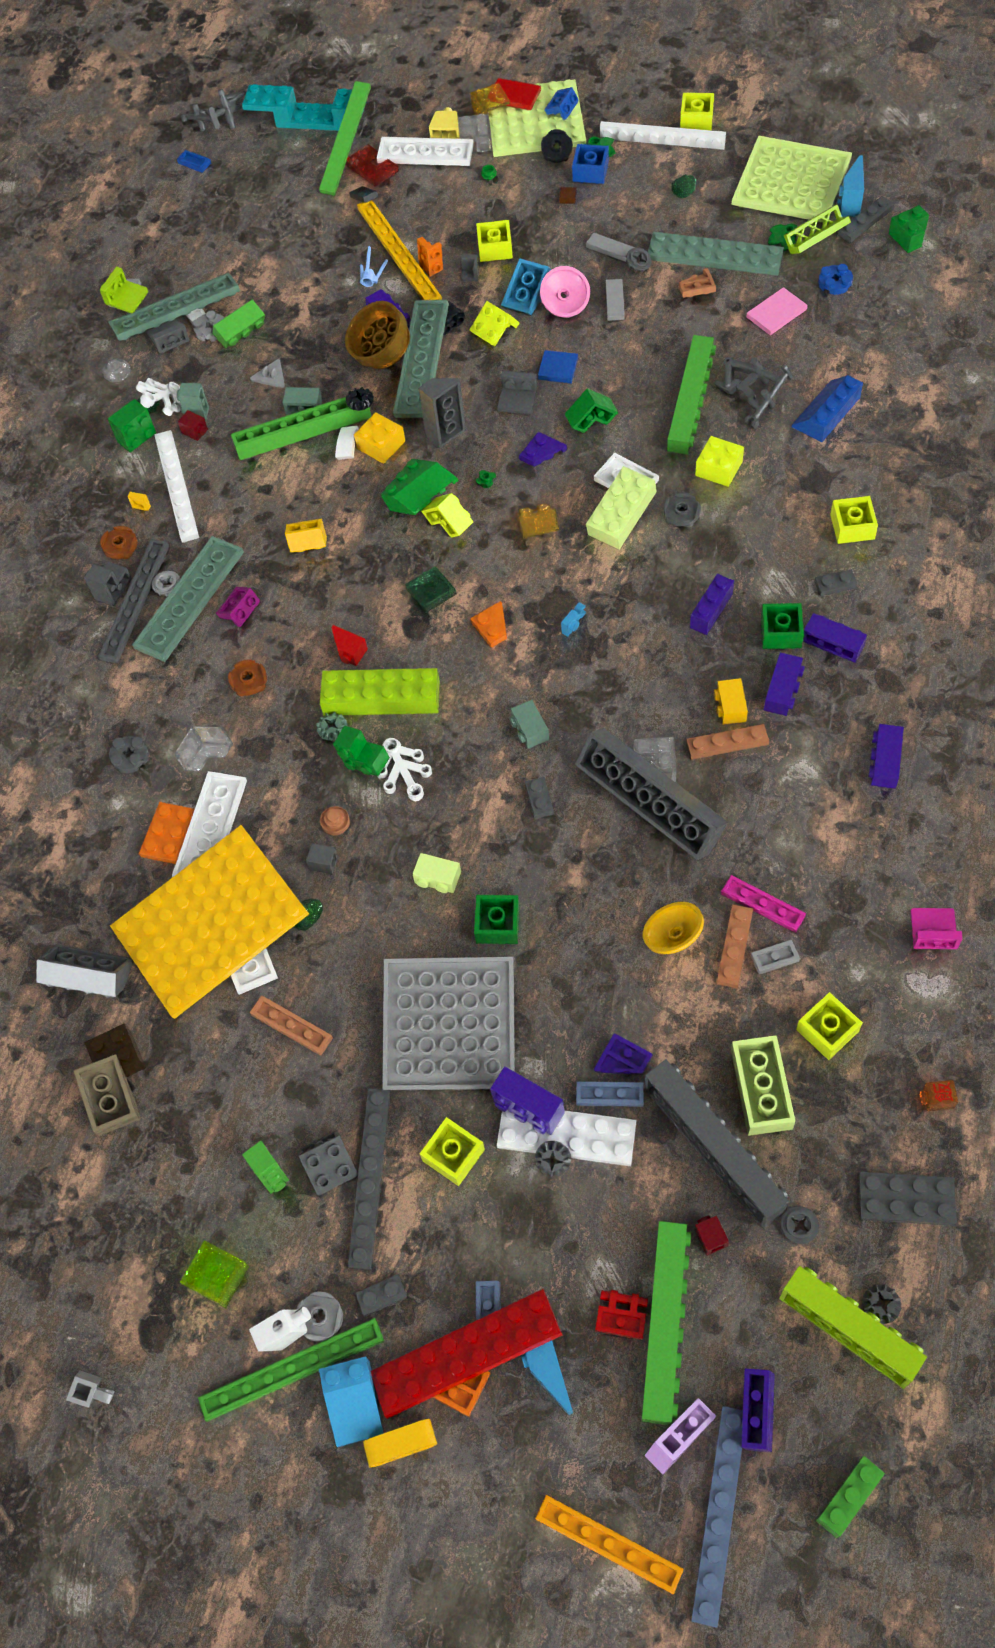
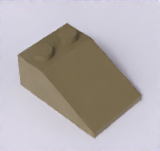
M116 1054L74 1070L93 1133L101 1136L141 1120L134 1096Z

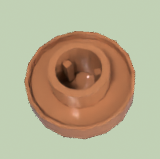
M329 807L321 814L320 825L325 833L333 836L340 835L348 829L350 818L347 811L342 807Z

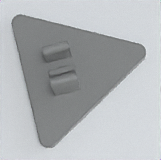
M277 359L268 366H265L250 377V380L256 383L284 388L285 384L280 360Z

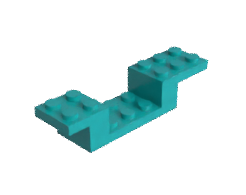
M253 84L248 86L242 107L243 110L273 112L277 128L339 131L352 89H337L333 104L296 103L294 89L291 86Z

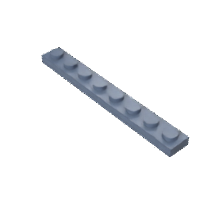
M722 1406L691 1619V1622L715 1628L718 1627L742 1453L743 1410Z

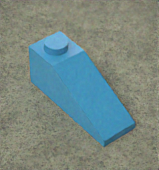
M552 1340L522 1354L524 1367L530 1368L531 1374L568 1415L573 1414Z

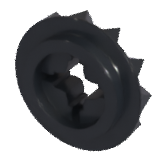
M354 388V391H349L348 395H346L347 406L356 411L369 408L374 401L373 393L368 388Z

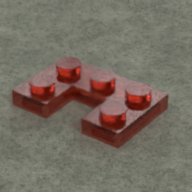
M369 144L349 156L345 164L375 187L399 171L398 165L389 159L378 166L372 164L371 162L377 158L378 151Z

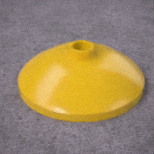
M689 902L668 904L657 910L648 919L643 929V940L651 951L658 954L680 952L693 944L699 937L704 926L703 914L696 905Z

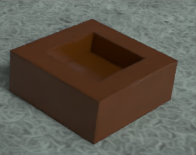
M561 187L559 203L575 204L577 187Z

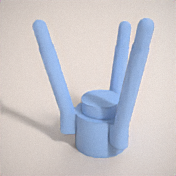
M368 246L365 271L363 270V265L360 264V283L366 287H371L374 283L377 284L378 278L388 262L387 259L384 261L375 276L374 271L369 269L370 246Z

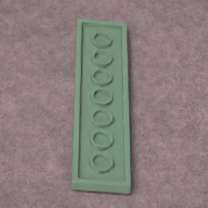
M653 232L648 249L652 261L777 276L784 252V247L662 232Z
M226 273L140 308L134 313L118 317L108 323L119 341L127 340L130 336L142 334L152 327H159L164 322L173 321L181 315H188L191 311L202 309L210 303H217L222 298L234 296L240 291V288L232 276Z
M416 300L414 303L409 328L410 341L404 354L393 411L395 418H423L418 388L436 377L449 306L448 300Z
M212 536L132 644L133 648L165 662L244 553L243 549Z

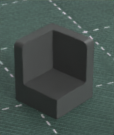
M462 254V281H478V254Z
M311 844L306 860L309 870L333 874L338 859L336 848Z

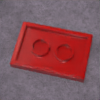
M498 78L488 96V103L532 110L541 92V86Z

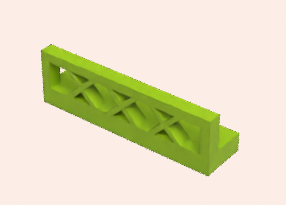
M838 204L830 207L784 235L790 254L803 252L851 223L849 216H841ZM832 211H834L836 216L834 221L829 220ZM819 219L824 221L821 229L816 227ZM805 227L811 228L809 236L803 235ZM793 234L798 236L797 242L794 245L790 238Z

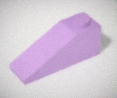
M698 1398L654 1442L645 1454V1457L664 1474L716 1418V1415Z

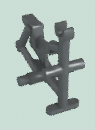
M220 89L218 90L220 105L200 110L196 103L192 105L194 113L187 111L186 114H181L180 117L183 122L197 120L200 130L203 131L206 129L204 121H211L213 128L219 129L220 124L217 117L225 114L230 129L236 127L233 113L243 108V101L238 103L236 101L246 95L247 90L225 95L224 90Z
M726 357L724 359V382L716 380L715 385L718 389L728 394H733L739 389L747 395L748 403L756 411L752 416L748 415L744 422L746 425H749L751 421H754L752 427L756 429L759 426L758 419L767 406L770 409L775 407L774 396L786 379L792 380L793 375L784 364L781 366L783 373L778 376L767 371L766 367L756 357L751 359V363ZM734 371L750 374L743 381L738 378L734 380ZM758 378L764 385L768 384L769 380L775 382L769 392L767 389L761 391V395L764 398L761 404L756 401V395L750 388Z

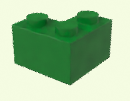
M920 205L891 218L888 234L907 253L922 247L929 214Z
M587 388L567 410L565 416L572 429L585 433L595 421L608 425L619 412L609 397Z
M344 726L333 743L337 754L343 760L346 768L362 771L366 775L379 776L390 758L384 746L367 742L362 731L352 727Z

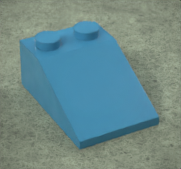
M863 155L857 158L845 175L843 185L839 186V196L841 198L837 199V204L842 217H856L861 212L864 194Z
M519 258L501 306L532 315L541 302L540 286L542 280L551 269L548 266Z
M366 1356L319 1369L323 1394L337 1447L384 1434L376 1389L371 1375V1364Z

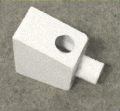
M304 1306L299 1310H281L250 1328L249 1330L258 1352L281 1351L307 1332L305 1322L311 1319V1315Z

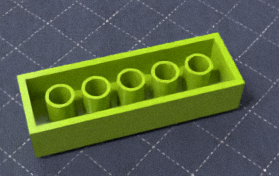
M438 669L322 671L320 706L323 716L326 713L333 714L334 712L338 715L438 713L440 686Z
M799 1265L783 1289L779 1299L905 1389L914 1380L927 1359V1356L923 1354V1349L913 1342L909 1344L903 1340L901 1333L896 1329L885 1327L880 1323V1319L875 1314L869 1311L865 1313L858 1308L859 1304L854 1299L848 1296L844 1298L837 1293L838 1289L829 1282L823 1283L816 1278L817 1274L808 1267L802 1268Z

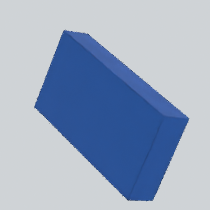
M185 150L177 158L178 164L202 173L211 164L209 158Z

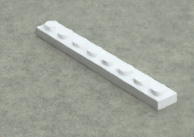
M603 121L600 123V139L609 137L618 141L723 150L725 148L726 132Z
M172 431L154 434L181 541L183 543L197 539L199 534Z

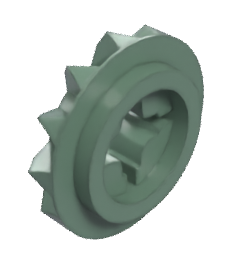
M335 712L333 714L326 713L316 723L319 736L329 741L336 740L343 727L348 726L342 714L338 715ZM329 723H330V724L335 723V727H334V728H333V727H330V728H329V727H328V724H329Z

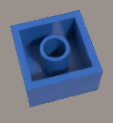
M577 144L572 164L573 182L604 184L609 164V146Z

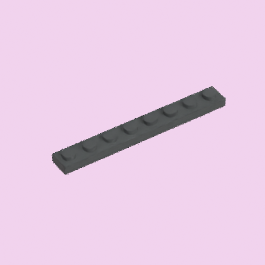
M150 540L99 654L101 661L118 664L150 592L152 581L157 575L168 551L169 544L167 541Z
M368 1088L348 1259L349 1269L372 1270L391 1097L390 1090Z

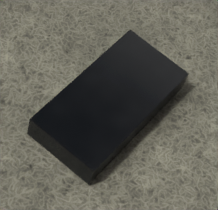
M364 186L349 192L352 199L363 203L378 198L377 191Z

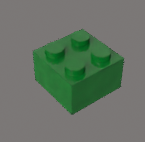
M133 399L107 418L117 442L130 453L156 434L148 409L136 399Z
M802 603L762 604V649L802 648L804 638Z
M476 895L474 927L476 944H518L520 910L518 895Z

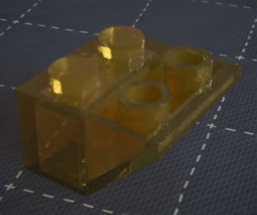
M547 503L537 505L536 509H530V507L519 509L518 513H515L523 538L559 530L556 509L547 505Z

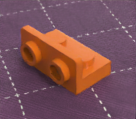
M423 237L418 238L419 266L430 277L443 270L442 245L440 242L431 245Z

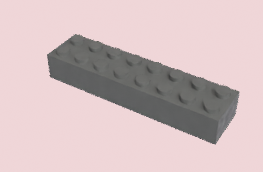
M605 728L590 733L575 765L695 859L700 860L709 855L728 822Z
M665 1059L645 1075L646 1092L759 1225L765 1229L785 1212L789 1202L787 1199L788 1194L781 1186L777 1187L773 1183L772 1176L764 1167L760 1168L756 1163L757 1159L750 1150H745L740 1145L741 1140L734 1132L730 1133L725 1127L726 1123L718 1114L714 1115L710 1110L711 1106L704 1097L700 1098L695 1093L696 1089L689 1080L685 1081L682 1078L679 1068L674 1063L670 1064Z

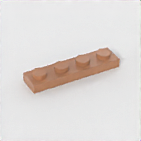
M762 724L686 739V745L690 759H697L769 745V738L765 725Z
M732 904L717 978L718 985L738 989L753 908Z
M264 996L259 998L250 1011L251 1016L320 1056L333 1039L329 1033Z

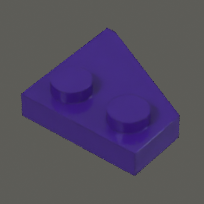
M538 432L520 453L519 460L535 467L543 461L553 458V454L559 451L565 452L567 445Z
M614 1033L597 1062L594 1071L597 1073L643 1075L653 1054Z

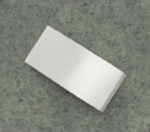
M358 426L341 428L335 458L338 460L354 458L356 444L354 434L359 430Z

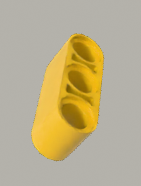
M425 1419L363 1441L369 1468L434 1447L437 1445L431 1419Z

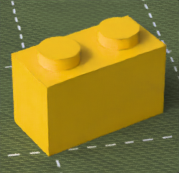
M322 518L286 524L285 536L290 552H303L309 549L326 547L327 536Z
M741 678L718 681L717 689H714V699L719 702L717 714L718 717L722 718L723 725L746 722L748 710Z

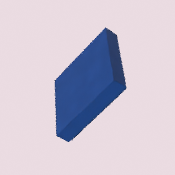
M545 350L538 373V380L572 384L578 354Z

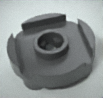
M677 493L675 497L671 499L669 497L664 504L666 522L676 526H693L695 521L698 520L701 511V505L695 500L696 497L689 493Z
M136 736L116 738L109 751V759L112 765L122 773L136 772L142 764L145 765L149 758L148 747L141 737ZM127 752H133L129 757H126L125 754Z

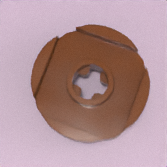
M126 526L113 527L114 530L106 531L100 541L105 556L112 559H129L138 545V540L133 531Z
M243 660L234 665V669L228 674V681L238 696L253 695L266 688L267 673L261 663H255V660ZM246 675L252 677L249 680H243L246 678Z

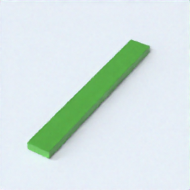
M358 81L354 83L319 188L320 193L333 196L336 194L371 89L369 83Z
M376 1318L198 1397L205 1421L208 1422L312 1375L321 1368L332 1366L385 1342Z

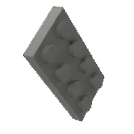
M873 1172L859 1173L860 1220L956 1226L954 1177Z

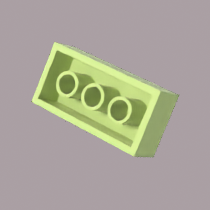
M623 466L587 521L588 535L620 550L657 492L655 480Z
M777 1035L732 1041L731 1055L748 1136L793 1130L796 1121Z

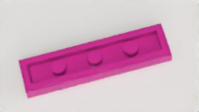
M733 875L729 877L721 890V895L744 907L753 908L754 912L795 933L806 916L805 912Z

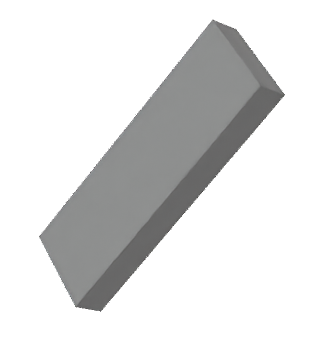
M593 233L586 242V248L625 262L628 251L635 248Z
M606 280L608 321L624 320L623 280Z

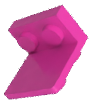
M953 908L911 909L914 949H958L962 941V931H956L955 911Z

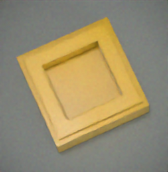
M129 492L128 499L132 508L149 511L151 505L146 494Z

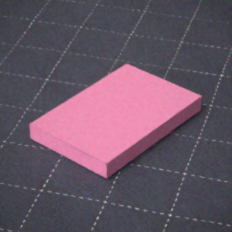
M783 287L747 312L746 317L766 333L772 335L806 311L808 305Z

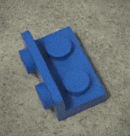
M573 87L557 90L544 109L547 115L560 113L563 120L568 118L579 101Z

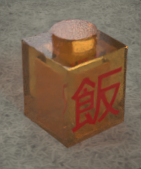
M953 1080L928 1082L920 1091L921 1102L926 1105L927 1111L954 1109L958 1103Z

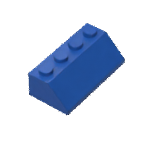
M849 375L830 380L792 424V428L823 442L860 399L863 382Z

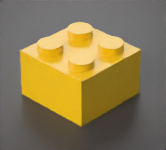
M376 412L354 434L356 448L383 464L405 442L403 427Z

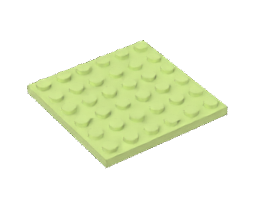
M568 79L565 81L535 84L541 86V92L532 110L488 103V96L492 89L485 90L493 156L541 151L542 138L554 129L565 131L571 137L573 147H577V144H586L579 101L566 120L562 119L560 113L547 115L544 110L557 90L573 87L578 97L576 80ZM555 143V146L553 147L555 149H559L561 146H559L558 143Z
M758 136L732 198V205L810 220L834 206L839 186L843 182L852 153Z

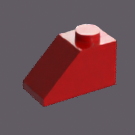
M333 625L331 628L341 661L357 666L368 650L365 638Z

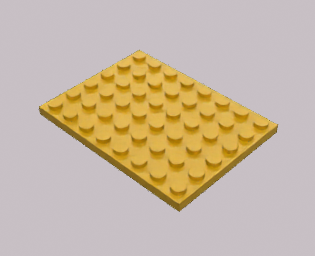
M240 825L116 920L110 927L170 1016L175 1019L304 919L309 913L245 828Z

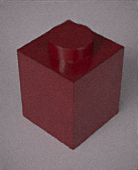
M189 410L177 421L181 433L197 441L208 430L204 417Z
M708 1215L697 1221L698 1224L695 1225L694 1230L706 1256L728 1247L729 1240L717 1215L712 1218Z

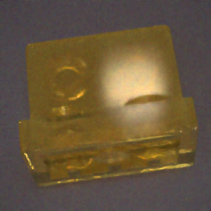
M499 83L470 92L472 109L483 127L489 125V111L510 104L509 98Z

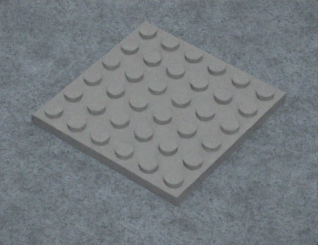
M514 957L384 959L383 1090L490 1089L504 1066L515 1072Z

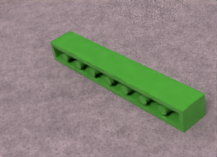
M693 335L668 436L667 452L688 454L690 447L693 448L695 437L693 434L697 433L698 428L696 420L699 421L701 416L699 407H703L704 403L702 394H706L707 384L705 382L709 381L710 371L708 369H712L713 358L711 357L715 356L716 345H713L714 337Z
M346 397L232 433L231 437L239 460H243L370 419L371 412L370 407L361 411L350 409L346 404Z
M659 1221L642 1422L671 1425L672 1419L677 1420L678 1404L673 1403L674 1393L679 1394L680 1378H675L676 1368H681L682 1353H677L678 1343H683L684 1328H679L680 1318H685L686 1304L681 1303L682 1294L687 1293V1279H683V1272L688 1270L689 1256L685 1255V1246L690 1247L691 1232H687V1224Z

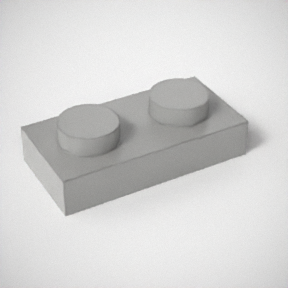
M792 940L751 953V958L759 975L799 962L800 960Z

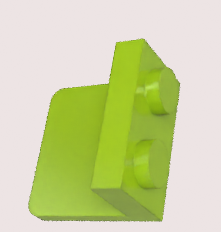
M116 266L106 282L101 286L100 293L106 305L134 313L147 295L148 289L147 287L127 281L122 268Z

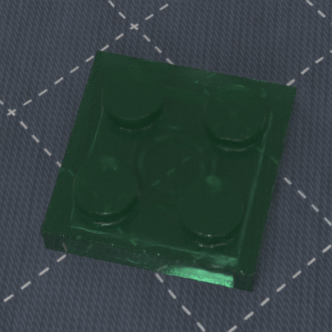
M436 566L405 584L406 590L426 613L457 594L456 589Z

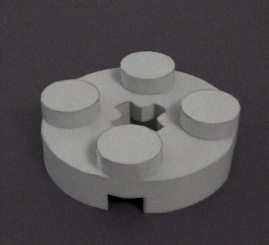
M211 310L195 319L193 327L196 337L206 342L205 339H210L211 342L217 341V338L212 334L213 328H210V326L215 325L224 317Z
M314 1292L298 1304L296 1310L304 1306L311 1315V1319L305 1322L307 1332L304 1336L307 1339L322 1342L335 1336L343 1322V1311L340 1303L331 1294ZM319 1310H322L325 1319L317 1323L313 1315L318 1314Z

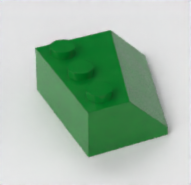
M411 459L380 495L390 511L416 515L432 502L431 498L433 496L444 493L446 486L451 482L455 484L459 480L438 462Z

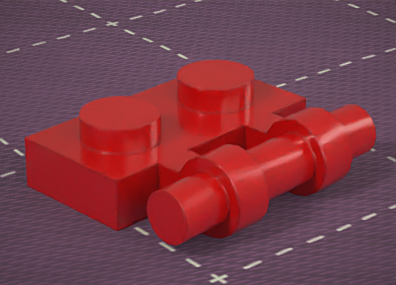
M611 1289V1292L601 1290L600 1300L609 1301V1306H599L595 1332L643 1340L646 1314L637 1312L638 1306L647 1308L648 1298L639 1297V1294L632 1293V1295L618 1293V1290ZM616 1304L630 1305V1311L616 1309Z

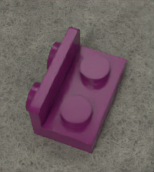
M236 586L216 614L219 618L232 620L237 627H241L259 604L260 599L251 588Z

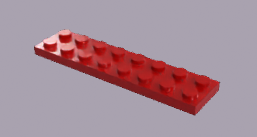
M541 1289L371 1370L372 1380L384 1417L388 1419L562 1336L563 1334L545 1291Z

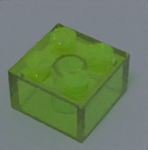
M204 1240L180 1284L226 1309L249 1266L244 1260Z

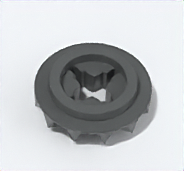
M632 248L626 255V263H629V268L633 267L634 271L639 270L642 273L644 270L647 271L652 264L650 254L642 248ZM638 257H640V263H637Z
M558 1141L544 1142L538 1147L535 1154L536 1167H539L542 1174L546 1173L551 1177L554 1175L561 1176L565 1171H568L571 1164L569 1149ZM554 1151L555 1159H558L559 1161H556L555 1164L551 1166V1161L547 1158H550L552 1152Z
M802 1206L792 1207L782 1217V1233H784L789 1241L797 1245L808 1244L818 1234V1219L808 1208ZM805 1218L806 1220L804 1222L805 1224L803 1227L806 1230L803 1231L802 1229H800L795 1233L794 1230L796 1225L794 1221L799 1223L801 1220L803 1221Z
M875 1284L867 1289L863 1295L862 1306L864 1312L867 1313L869 1311L875 1314L880 1319L881 1324L891 1323L899 1316L902 1309L901 1298L895 1292V1289L888 1287L886 1284ZM879 1295L880 1297H882L883 1301L891 1300V1302H889V1304L886 1305V1313L881 1306L873 1307V1305H875L879 1301Z

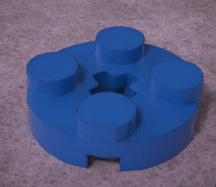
M845 264L825 266L819 274L818 284L823 291L825 289L828 290L829 294H843L852 286L853 274Z

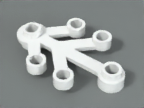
M148 378L145 383L142 381L138 382L136 389L143 393L140 403L144 407L150 408L156 401L163 399L165 406L162 411L166 415L171 416L174 411H181L180 401L177 400V390L180 389L178 384L169 382V384L164 385L151 378ZM169 396L172 397V400H173L172 405H171Z
M395 738L386 739L382 746H384L390 758L383 768L385 772L380 773L377 777L383 779L388 776L387 766L391 758H393L395 764L388 780L383 785L385 792L392 794L396 791L395 783L399 773H401L408 787L407 794L409 799L419 801L424 795L423 788L420 784L414 782L408 770L419 772L422 777L427 778L432 774L431 766L428 764H418L424 759L422 750L403 747ZM400 754L412 757L414 762L403 760Z

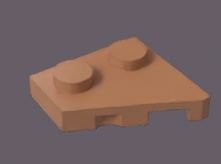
M705 268L703 269V274L699 276L694 274L690 278L679 282V290L683 298L693 297L695 295L716 292V285L709 269Z

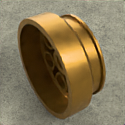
M376 301L363 307L351 320L345 335V346L348 353L361 365L375 369H385L398 362L406 352L410 341V332L404 315L392 303L387 301Z

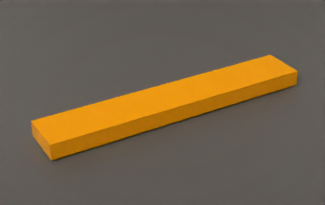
M545 1496L535 1520L674 1595L683 1573V1568L552 1497Z

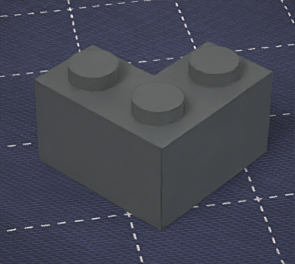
M107 562L105 567L93 564L84 577L94 599L111 606L116 604L132 579L126 567Z

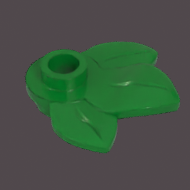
M594 136L589 138L587 145L609 146V157L616 153L611 146L614 142L612 138L603 137L600 139Z
M792 223L773 226L770 229L772 234L769 236L768 245L781 243V247H784V252L787 251L788 246L784 235L798 226ZM795 234L790 236L793 245L795 243V238L797 237V235Z

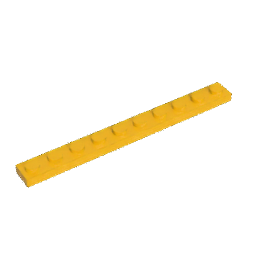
M373 200L357 204L358 211L422 300H442V296Z

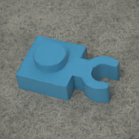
M579 602L575 609L571 610L561 622L562 634L568 637L572 631L577 630L579 619L586 614V611H584L586 605Z

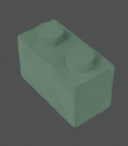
M181 383L180 389L177 390V400L180 401L181 412L185 414L189 410L204 417L206 421L209 405L202 384Z
M286 387L283 406L286 415L322 405L320 388Z
M533 700L511 708L512 716L509 717L513 728L516 727L518 729L519 740L521 743H525L528 749L549 740V730Z

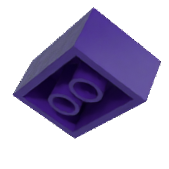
M505 1066L490 1088L495 1107L503 1112L510 1111L514 1114V1118L522 1123L529 1122L534 1125L533 1129L543 1135L545 1132L552 1135L565 1113L563 1099Z

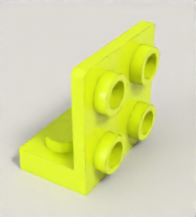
M486 301L472 324L470 331L492 346H496L506 328L510 326L517 328L520 322Z

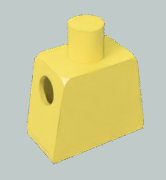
M446 107L444 111H436L429 125L430 138L460 139L457 112L452 111L449 107Z

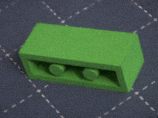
M252 299L213 325L212 334L225 349L229 346L232 347L242 337L246 338L249 336L252 330L262 327L265 314Z
M259 1141L242 1154L270 1194L274 1191L278 1192L285 1187L289 1179L262 1141Z
M865 1456L861 1457L816 1521L835 1538H839L885 1473Z

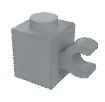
M79 1370L74 1377L66 1400L89 1408L94 1399L109 1404L115 1391L108 1388H100L101 1377Z

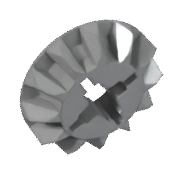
M163 571L157 574L152 581L154 592L158 593L159 596L165 595L168 597L179 582L180 576L173 571Z

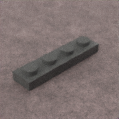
M881 196L854 217L851 223L839 229L838 236L850 243L892 211L895 203Z

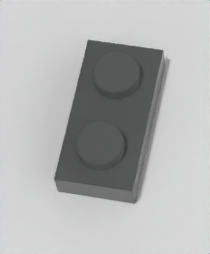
M852 569L815 577L814 581L820 597L857 589L858 585Z
M541 777L525 781L534 819L554 815L545 778Z
M399 1274L355 1293L364 1317L408 1298Z

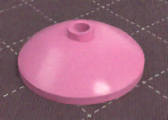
M556 267L549 271L542 280L540 286L541 301L544 307L555 316L562 318L576 316L588 304L590 298L589 283L586 277L573 267ZM561 294H565L566 298H562Z

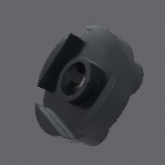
M560 129L549 131L541 141V151L545 160L559 163L569 159L573 147L571 137ZM555 143H558L561 147L555 149L553 146H555Z

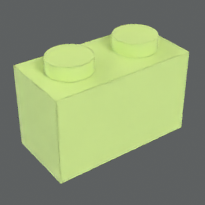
M420 853L413 871L414 882L423 888L431 887L442 893H454L461 874L460 863Z

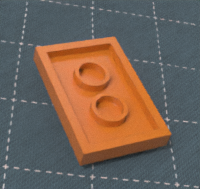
M159 802L139 855L143 858L176 864L195 809Z

